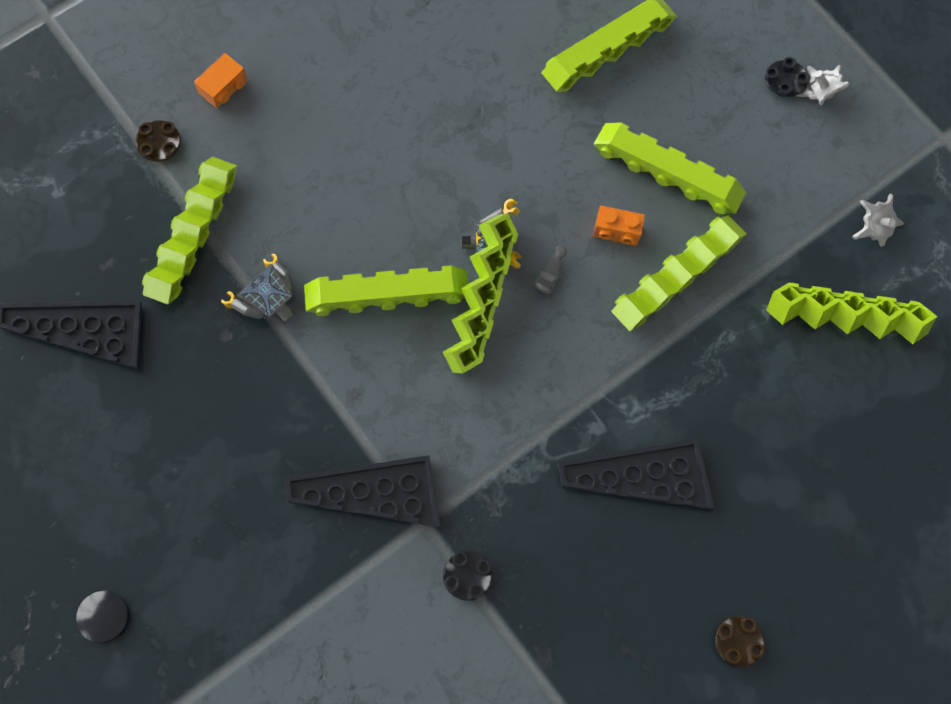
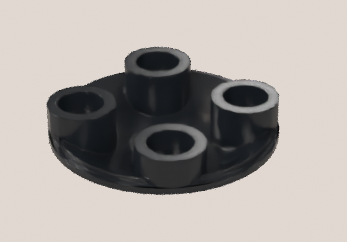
M792 57L774 62L765 73L767 87L773 93L783 97L799 95L806 89L810 79L804 67L798 64Z
M457 552L448 559L444 566V585L448 592L457 599L464 601L478 599L487 592L491 585V565L477 552Z
M99 591L89 595L83 600L77 611L76 622L80 633L93 642H106L116 639L127 622V604L120 596L109 591Z

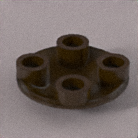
M155 120L142 123L139 126L135 143L138 152L144 158L150 161L161 162L170 159L178 152L181 137L172 122Z
M733 616L724 620L716 630V649L727 663L736 667H747L756 663L763 656L765 651L764 637L752 618Z

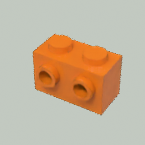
M224 53L194 81L198 94L215 108H218L221 104H225L237 89H241L245 85L247 76L245 69Z
M600 206L593 237L637 246L642 234L645 214Z

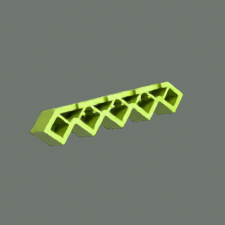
M646 0L551 58L541 73L556 92H568L581 76L592 77L605 61L616 62L629 46L640 47L654 31L664 32L678 16L664 0Z
M605 123L594 142L595 147L604 158H622L631 171L636 173L650 172L661 186H679L684 192L685 197L689 200H707L713 207V210L721 215L736 214L747 193L736 178L727 175L725 178L715 173V168L701 161H698L696 164L686 159L685 153L673 147H669L667 150L657 145L658 140L644 133H641L639 136L629 131V126L623 123Z
M213 156L201 163L199 167V184L187 191L185 195V202H187L185 211L175 216L172 220L171 229L173 231L171 239L161 244L157 250V267L149 273L147 272L143 277L144 296L165 304L171 303L179 296L182 290L180 282L184 274L189 276L196 262L195 252L198 247L203 248L210 234L208 230L209 224L212 219L217 220L223 207V196L225 192L230 193L233 187L237 165Z
M508 213L497 215L478 225L488 247L470 256L479 278L460 288L470 310L452 319L462 341L443 351L453 373L463 374L483 362L484 348L487 339L490 337L494 323L493 316L496 307L499 305L503 290V280L508 273L512 258L510 255L518 237V232Z
M729 215L722 218L718 216L709 224L710 230L706 234L698 237L695 235L686 243L687 248L683 253L676 256L670 255L662 263L664 267L658 273L653 275L647 274L639 281L641 286L635 292L628 295L622 294L615 301L616 306L611 312L629 331L640 327L651 314L657 313L669 303L675 294L681 293L693 283L698 275L704 274L716 264L721 256L727 255L747 235L745 231Z
M450 265L442 266V271L429 272L428 268L409 269V273L399 275L395 274V271L376 272L375 277L366 278L362 277V274L343 275L342 280L329 281V277H319L304 285L306 311L316 313L317 316H327L331 311L338 308L349 310L350 313H360L364 308L371 305L382 307L383 310H392L403 302L415 304L416 307H425L429 302L436 299L447 301L448 304H457L465 298L460 288L469 284L468 272L465 269Z
M790 282L773 292L766 309L782 325L799 315L815 330L831 320L846 334L853 332L863 325L879 339L896 330L912 344L929 333L938 317L923 304L916 301H910L907 304L897 302L896 298L877 296L876 299L864 297L863 293L845 291L844 294L831 292L830 288L812 286L811 289L801 288L799 284Z

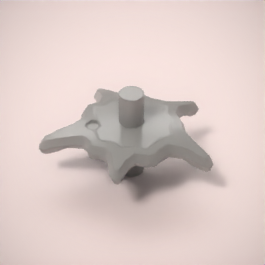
M840 65L833 71H817L808 66L807 71L811 79L806 89L796 96L819 100V105H823L826 99H830L837 92L850 87V82H842L843 75L840 74L842 66Z
M891 193L888 195L885 203L878 201L876 204H871L865 200L860 201L861 205L866 209V215L863 217L865 224L861 231L853 235V239L871 237L872 240H878L879 246L883 247L887 238L893 235L895 228L904 224L893 210V195Z

